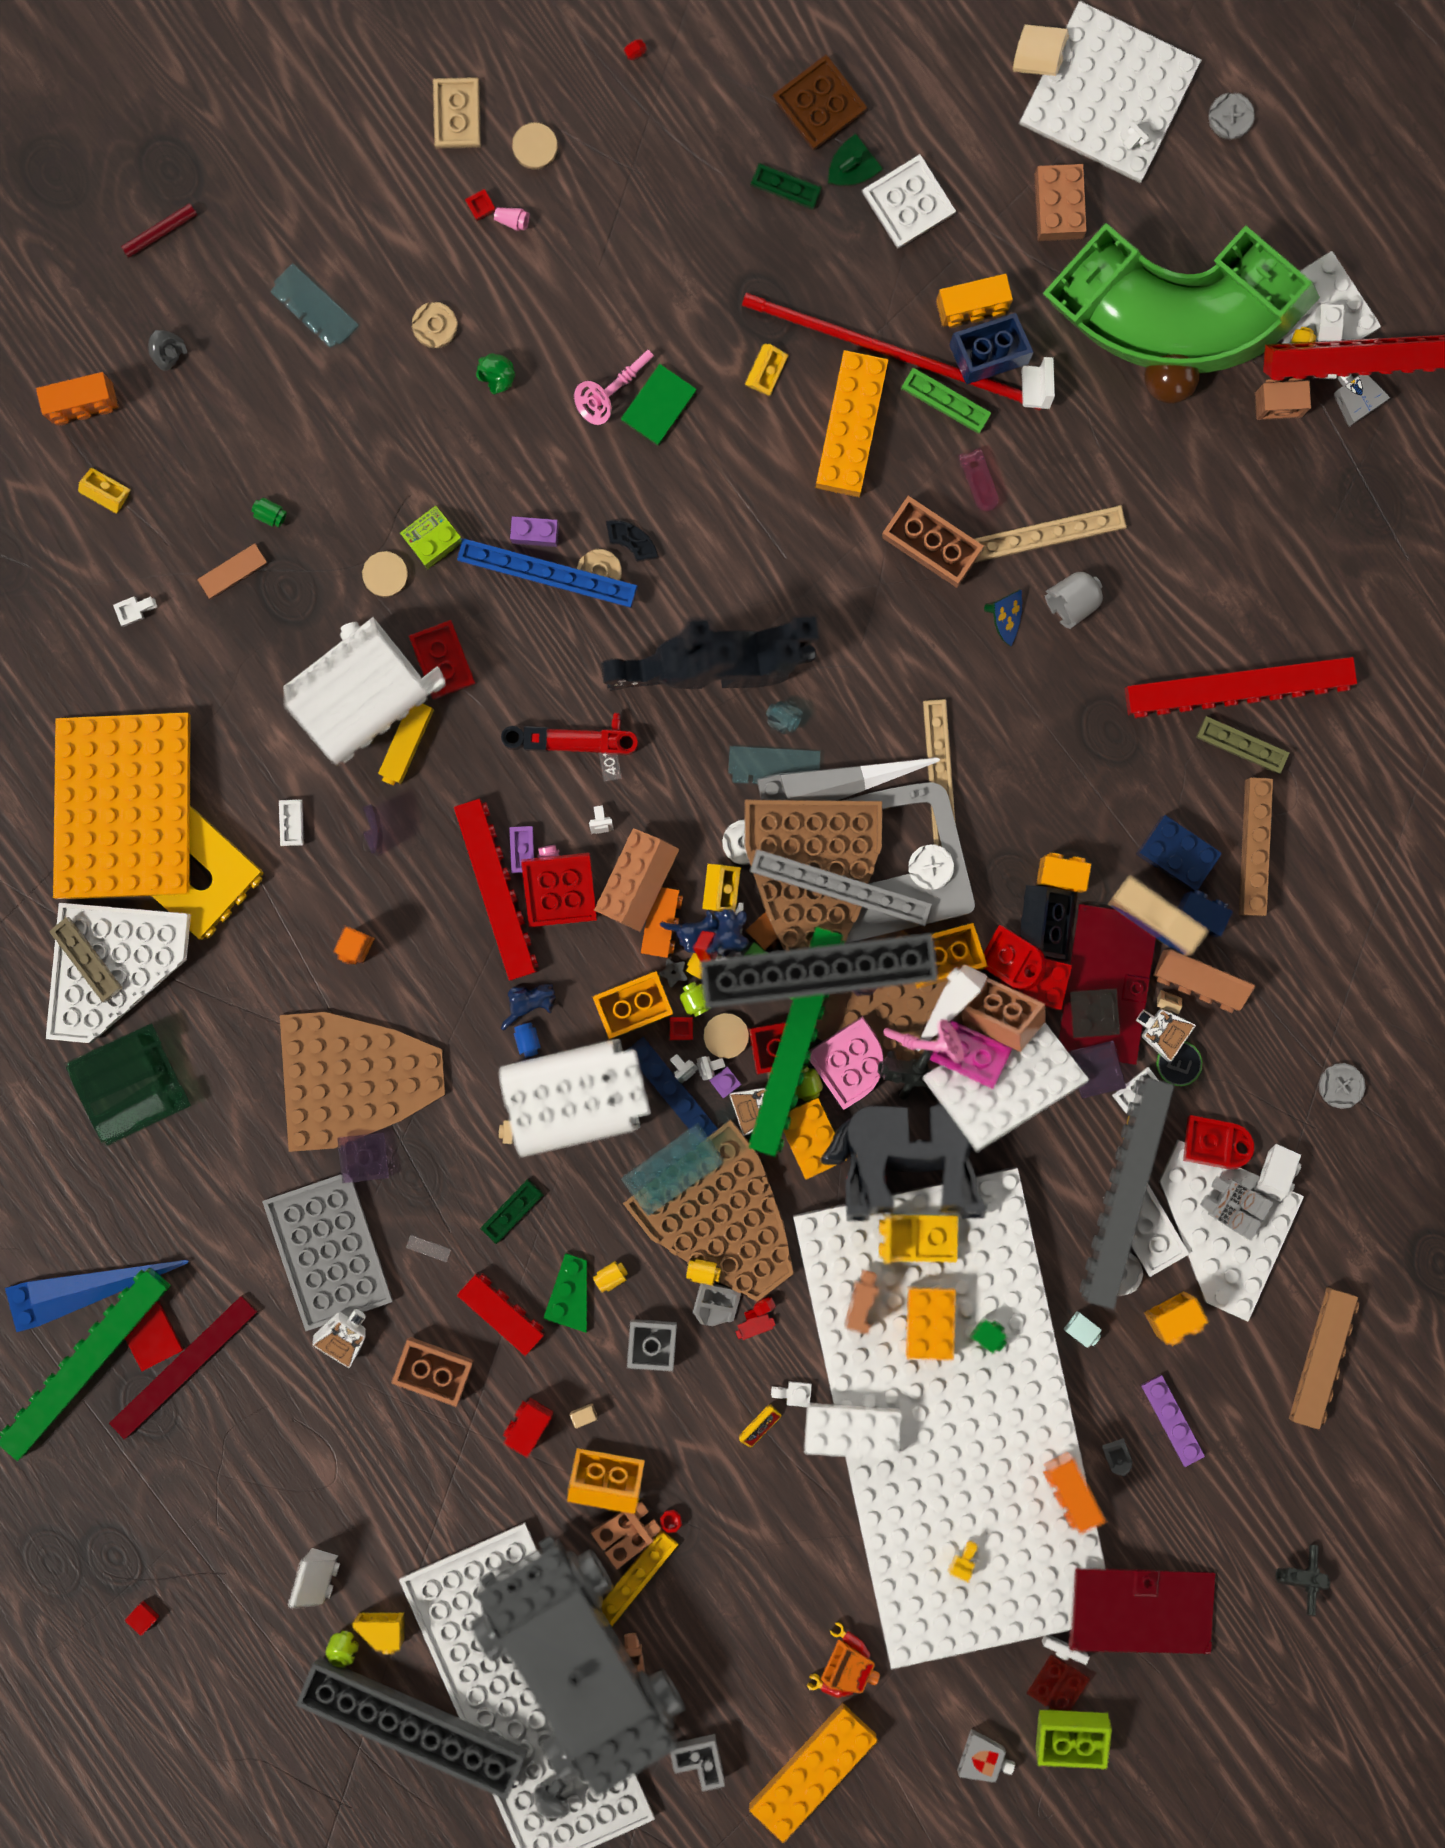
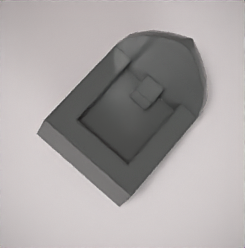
M1124 1438L1102 1445L1111 1471L1116 1475L1126 1476L1130 1472L1133 1462Z

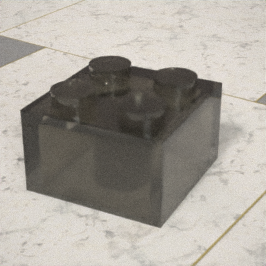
M1117 989L1069 992L1073 1038L1120 1035Z

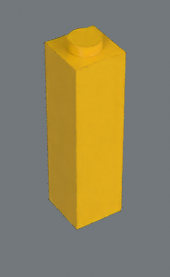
M425 704L414 705L401 720L378 772L379 775L383 776L381 781L393 786L396 782L402 784L434 711L433 708Z

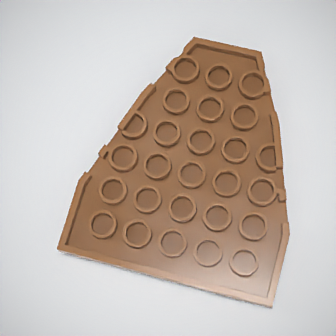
M745 800L744 847L750 865L752 866L756 850H761L869 884L878 854H880L882 848V801ZM753 873L766 915L784 951L809 949L815 927L843 935L842 940L846 942L848 934L859 916L861 906Z
M901 930L860 940L859 943L910 937L911 935ZM948 981L919 989L916 988L915 983L830 993L829 997L821 1005L825 1007L822 1019H817L815 1028L818 1029L816 1037L824 1041L863 1016L879 1039L883 1051V1061L889 1051H895L897 1059L919 1060L924 1051L923 1049L918 1051L917 1049L911 1050L904 1047L900 1042L884 1036L883 1031L885 1028H890L902 1034H911L920 1040ZM962 1010L951 1019L963 1025ZM937 1033L930 1041L937 1042V1039H939V1033ZM930 1059L927 1063L928 1068L933 1070L941 1066Z
M328 1012L280 1015L289 1152L337 1148L400 1122L446 1095L443 1049L395 1029Z
M730 1119L628 1198L623 1204L651 1240L661 1244L670 1250L669 1252L688 1262L687 1264H689L690 1260L695 1261V1259L717 1263V1268H721L720 1283L758 1302L793 1275L794 1271L784 1223L760 1156L756 1150L748 1148L749 1141Z

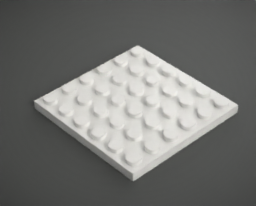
M1079 1L1066 27L1069 37L1062 51L1063 61L1056 76H1042L1019 124L1141 183L1201 60ZM1134 122L1136 125L1139 124L1148 133L1150 141L1143 146L1138 143L1129 151L1123 143L1130 136L1127 131Z

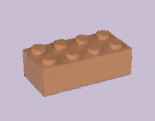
M907 496L882 533L884 540L956 588H958L984 548L982 544L910 496Z
M633 828L594 911L640 932L679 849L659 838Z

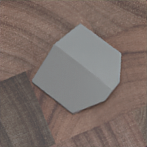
M715 1283L713 1286L700 1284L693 1314L700 1324L716 1326L725 1322H733L741 1293L732 1290L730 1287Z

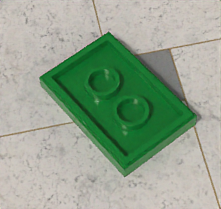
M659 363L622 416L621 421L658 446L697 389Z

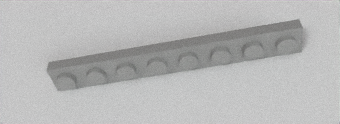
M756 850L750 872L922 926L926 925L932 905L761 850Z

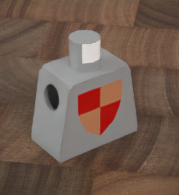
M971 1729L957 1772L959 1777L996 1782L999 1772L1012 1775L1015 1762L1004 1758L1006 1752L1004 1746Z

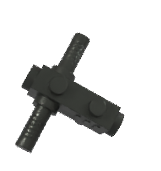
M924 1050L919 1060L911 1059L909 1061L897 1059L896 1052L889 1051L885 1060L881 1061L878 1065V1074L883 1075L884 1080L893 1081L894 1083H905L899 1097L906 1100L914 1086L927 1085L923 1078L924 1075L933 1070L928 1068L927 1063L934 1051Z
M1309 1545V1564L1306 1571L1293 1568H1278L1275 1578L1280 1584L1304 1588L1305 1592H1307V1616H1316L1317 1593H1319L1320 1589L1327 1590L1329 1588L1330 1578L1327 1574L1320 1573V1569H1318V1546Z

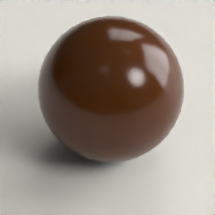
M1178 354L1162 356V358H1189L1187 356ZM1179 365L1147 366L1144 373L1145 385L1149 393L1158 401L1169 404L1179 403L1186 400L1195 391L1199 382V370L1195 367Z

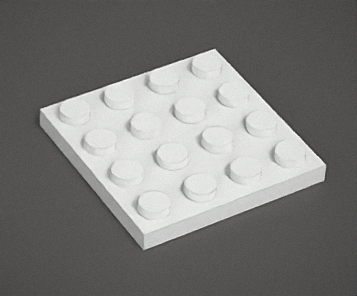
M1332 251L1300 271L1313 282L1320 298L1280 341L1282 344L1291 343L1294 331L1301 327L1310 328L1314 331L1313 334H1315V310L1321 304L1344 305L1341 341L1363 339L1381 327Z

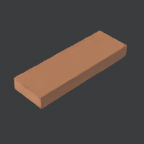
M253 544L197 580L211 600L268 563L257 545Z

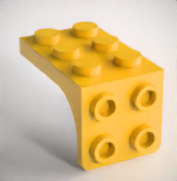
M883 1214V1219H879V1233L883 1235V1243H879V1257L883 1259L885 1264L903 1261L957 1262V1215Z

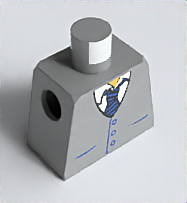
M1351 373L1347 377L1337 376L1342 387L1334 393V396L1349 427L1390 398L1369 375H1358L1356 378Z

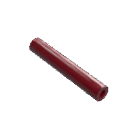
M189 203L121 247L129 258L197 214Z

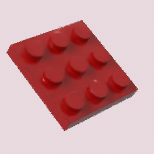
M590 853L521 860L529 927L597 921V913L594 911L596 904Z

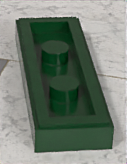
M758 163L750 185L811 210H814L822 190L820 186Z
M527 1179L480 1229L497 1244L544 1194Z

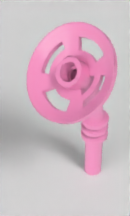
M647 350L630 367L627 366L626 371L622 370V374L619 373V377L605 389L592 381L580 383L574 393L575 404L580 414L592 424L600 425L608 421L612 412L609 397L621 386L628 384V380L631 381L632 377L635 378L636 373L654 355ZM588 386L589 389L585 392V394H584V396H583V395H582L583 390H584L585 387ZM587 403L589 408L595 411L594 415L587 410L584 404ZM607 409L605 416L602 417V413Z
M942 1019L938 1023L939 1039H937V1042L919 1040L916 1036L908 1033L902 1034L890 1028H885L883 1031L884 1036L900 1042L902 1046L911 1050L946 1051L954 1061L960 1063L964 1060V1051L959 1036L946 1019Z

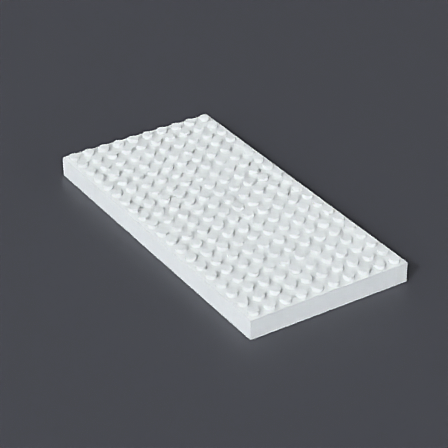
M1016 1167L975 1175L978 1194L986 1204L985 1218L962 1219L960 1212L940 1213L943 1183L890 1194L894 1200L893 1214L958 1216L957 1262L903 1261L885 1264L883 1259L879 1257V1243H883V1235L879 1233V1219H883V1214H870L869 1221H846V1204L793 1215L834 1405L899 1409L901 1412L898 1460L845 1456L891 1669L1071 1630L1075 1568L1105 1569L1097 1527L1082 1534L1077 1529L1072 1530L1063 1514L1067 1512L1066 1508L1061 1509L1053 1492L1057 1491L1056 1488H1051L1043 1475V1471L1046 1470L1043 1465L1044 1463L1069 1452L1087 1485L1020 1176ZM862 1269L877 1274L875 1286L879 1288L878 1295L873 1294L874 1303L868 1309L866 1322H869L871 1325L869 1335L846 1329L844 1326L851 1296L855 1290L853 1283L854 1280H860ZM907 1286L955 1289L953 1360L906 1358ZM983 1317L991 1323L995 1320L1005 1327L1003 1332L1007 1335L1005 1339L1007 1344L1000 1352L996 1351L994 1355L970 1337V1333ZM968 1540L978 1545L975 1554L970 1560L975 1566L969 1583L949 1574L947 1571L955 1554L962 1557Z

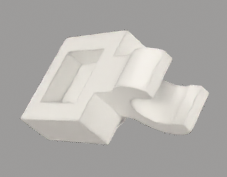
M131 597L113 605L122 627L144 619L142 612L158 607L155 599H152V597L139 602L136 597Z
M788 1381V1388L772 1386L771 1396L772 1398H787L786 1405L807 1407V1403H810L812 1384Z

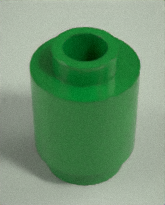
M264 497L260 501L256 500L251 509V512L254 513L253 518L271 527L276 526L280 528L287 515V511L283 510L282 506Z

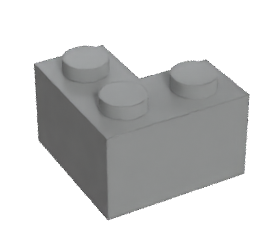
M715 1734L677 1742V1749L670 1753L675 1773L698 1769L702 1791L725 1786V1777Z

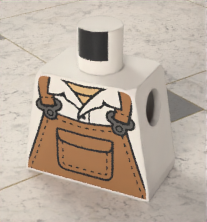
M1162 1009L1158 1010L1155 1016L1143 1010L1136 1019L1137 1022L1146 1027L1141 1037L1166 1061H1172L1196 1026Z
M765 1088L729 1094L743 1136L753 1131Z
M357 1309L349 1317L338 1312L314 1334L313 1346L349 1368L365 1339L366 1329L361 1323L366 1316Z

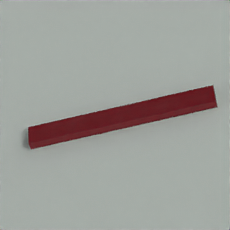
M241 1295L109 1424L125 1440L258 1311Z

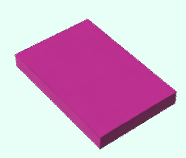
M950 1020L949 1023L953 1026L961 1041L964 1060L958 1063L946 1051H934L930 1060L994 1089L1013 1048Z

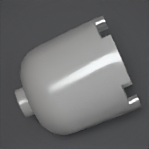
M1076 572L1046 590L1048 594L1045 595V599L1053 614L1057 612L1062 618L1060 623L1066 628L1071 629L1102 604V584L1097 577H1092L1086 572Z

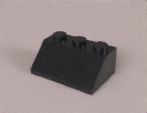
M1026 885L1020 937L1038 947L1045 957L1068 959L1076 892L1044 886Z

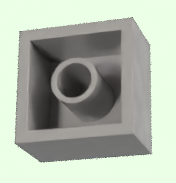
M631 1319L627 1368L673 1371L677 1322Z

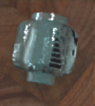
M785 701L771 704L767 709L768 726L781 734L793 733L801 722L799 710Z

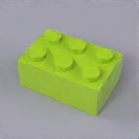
M1039 1710L1036 1738L1037 1764L1041 1766L1107 1769L1111 1734L1108 1713Z

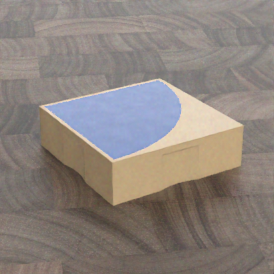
M1131 877L1122 883L1108 903L1109 906L1166 946L1184 956L1193 952L1207 932L1203 927Z

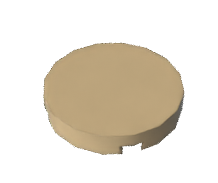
M529 123L522 126L516 132L513 138V152L518 162L529 169H541L554 160L557 154V140L555 134L548 126L541 123Z
M435 302L424 304L416 311L412 320V328L415 337L421 344L429 348H440L453 340L457 333L458 323L455 314L448 306Z
M604 549L590 551L580 559L577 566L578 570L620 581L622 578V568L619 560L613 553Z
M387 551L378 552L370 556L364 564L362 571L363 581L368 590L380 597H389L400 593L408 580V571L404 561L396 554Z
M723 1013L717 1015L708 1022L704 1029L706 1047L719 1058L729 1059L738 1056L744 1051L748 1043L749 1032L747 1026L741 1018L734 1014Z

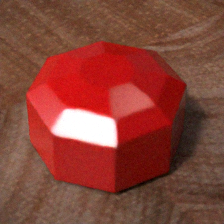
M642 39L629 43L624 48V53L628 60L640 58L647 50L646 45Z
M772 1297L762 1298L753 1306L757 1316H762L776 1308Z
M675 1509L665 1510L660 1516L661 1528L667 1533L677 1532L682 1526L681 1514Z

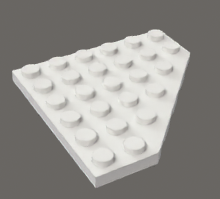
M59 903L57 924L65 917H70L123 989L106 1003H103L55 940L46 1039L93 1043L187 960L191 914Z
M1177 1140L1159 1182L1177 1225L1181 1240L1189 1252L1190 1264L1201 1288L1203 1298L1206 1303L1249 1321L1304 1196L1292 1192L1290 1196H1286L1282 1201H1278L1255 1191L1260 1176L1242 1168L1229 1170L1183 1161L1185 1143ZM1216 1176L1227 1180L1231 1179L1273 1202L1264 1220L1258 1219L1243 1209L1240 1210L1261 1222L1251 1241L1208 1215V1211L1200 1205L1206 1195L1216 1200L1220 1194L1218 1190L1211 1187Z

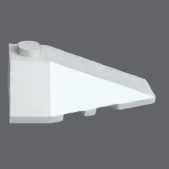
M963 965L959 970L954 968L947 976L949 980L920 1040L930 1041L938 1033L939 1021L946 1019L949 1022L981 991L988 976L966 965Z

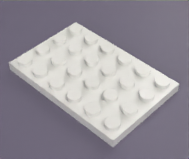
M1046 1023L1042 1025L1022 1052L1012 1049L994 1089L942 1065L924 1075L923 1078L976 1151L981 1150L1082 1087L1089 1080Z

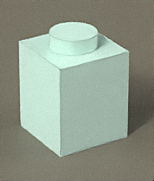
M1076 1311L1064 1327L1068 1334L1087 1348L1090 1345L1094 1346L1101 1337L1099 1334L1101 1329L1078 1311Z

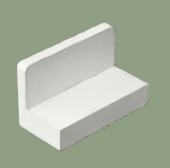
M1044 357L1040 367H1022L1024 407L1050 409L1055 397L1053 358Z

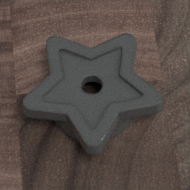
M669 958L666 959V968L659 972L658 975L668 980L669 987L672 988L677 981H687L688 978L683 972L685 961L674 963Z

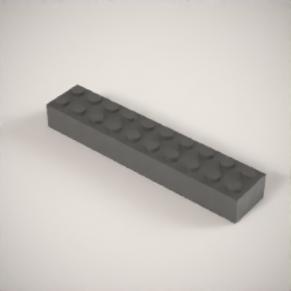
M932 934L700 962L705 1008L938 980Z
M1140 1076V1079L1134 1083V1102H1130L1127 1109V1115L1130 1117L1128 1124H1124L1121 1137L1124 1138L1123 1143L1116 1150L1115 1159L1118 1160L1116 1169L1112 1168L1109 1182H1112L1110 1191L1106 1190L1103 1204H1106L1104 1213L1099 1214L1097 1226H1100L1098 1235H1094L1091 1248H1094L1093 1255L1087 1259L1085 1270L1088 1271L1086 1280L1082 1279L1079 1292L1082 1293L1081 1297L1089 1303L1111 1309L1115 1307L1174 1087L1172 1084Z
M321 1656L313 1663L296 1706L505 1800L508 1799L529 1750L350 1669L335 1667Z

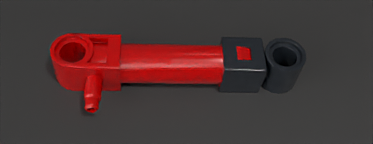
M620 713L613 714L611 730H565L525 726L524 732H522L517 726H508L501 734L503 744L510 750H518L523 746L525 751L592 752L627 756L635 753L638 748V740L635 734L630 731H620ZM512 732L519 734V740L515 744H510L507 741L508 735ZM628 737L633 740L631 748L624 749L620 746L623 738Z

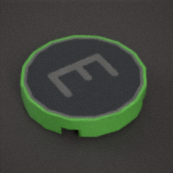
M1184 1042L1172 1061H1166L1158 1054L1156 1067L1159 1075L1165 1082L1175 1086H1185L1198 1078L1203 1062L1196 1047L1188 1042Z

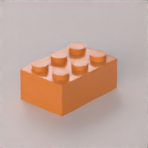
M103 372L36 388L42 415L52 424L55 423V425L67 424L69 420L75 418L85 420L95 413L101 415L113 412V409L119 408L113 382Z
M1069 1452L1043 1464L1046 1469L1043 1471V1475L1050 1487L1056 1488L1057 1491L1053 1492L1061 1509L1066 1508L1067 1512L1063 1514L1072 1530L1077 1529L1082 1534L1105 1522Z

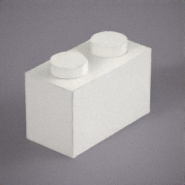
M1275 1144L1268 1151L1255 1191L1278 1201H1282L1286 1196H1290L1295 1186L1292 1183L1293 1178L1298 1175L1301 1168L1299 1163L1301 1155Z

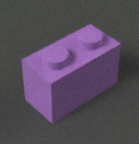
M512 516L510 540L513 544L557 547L558 520Z

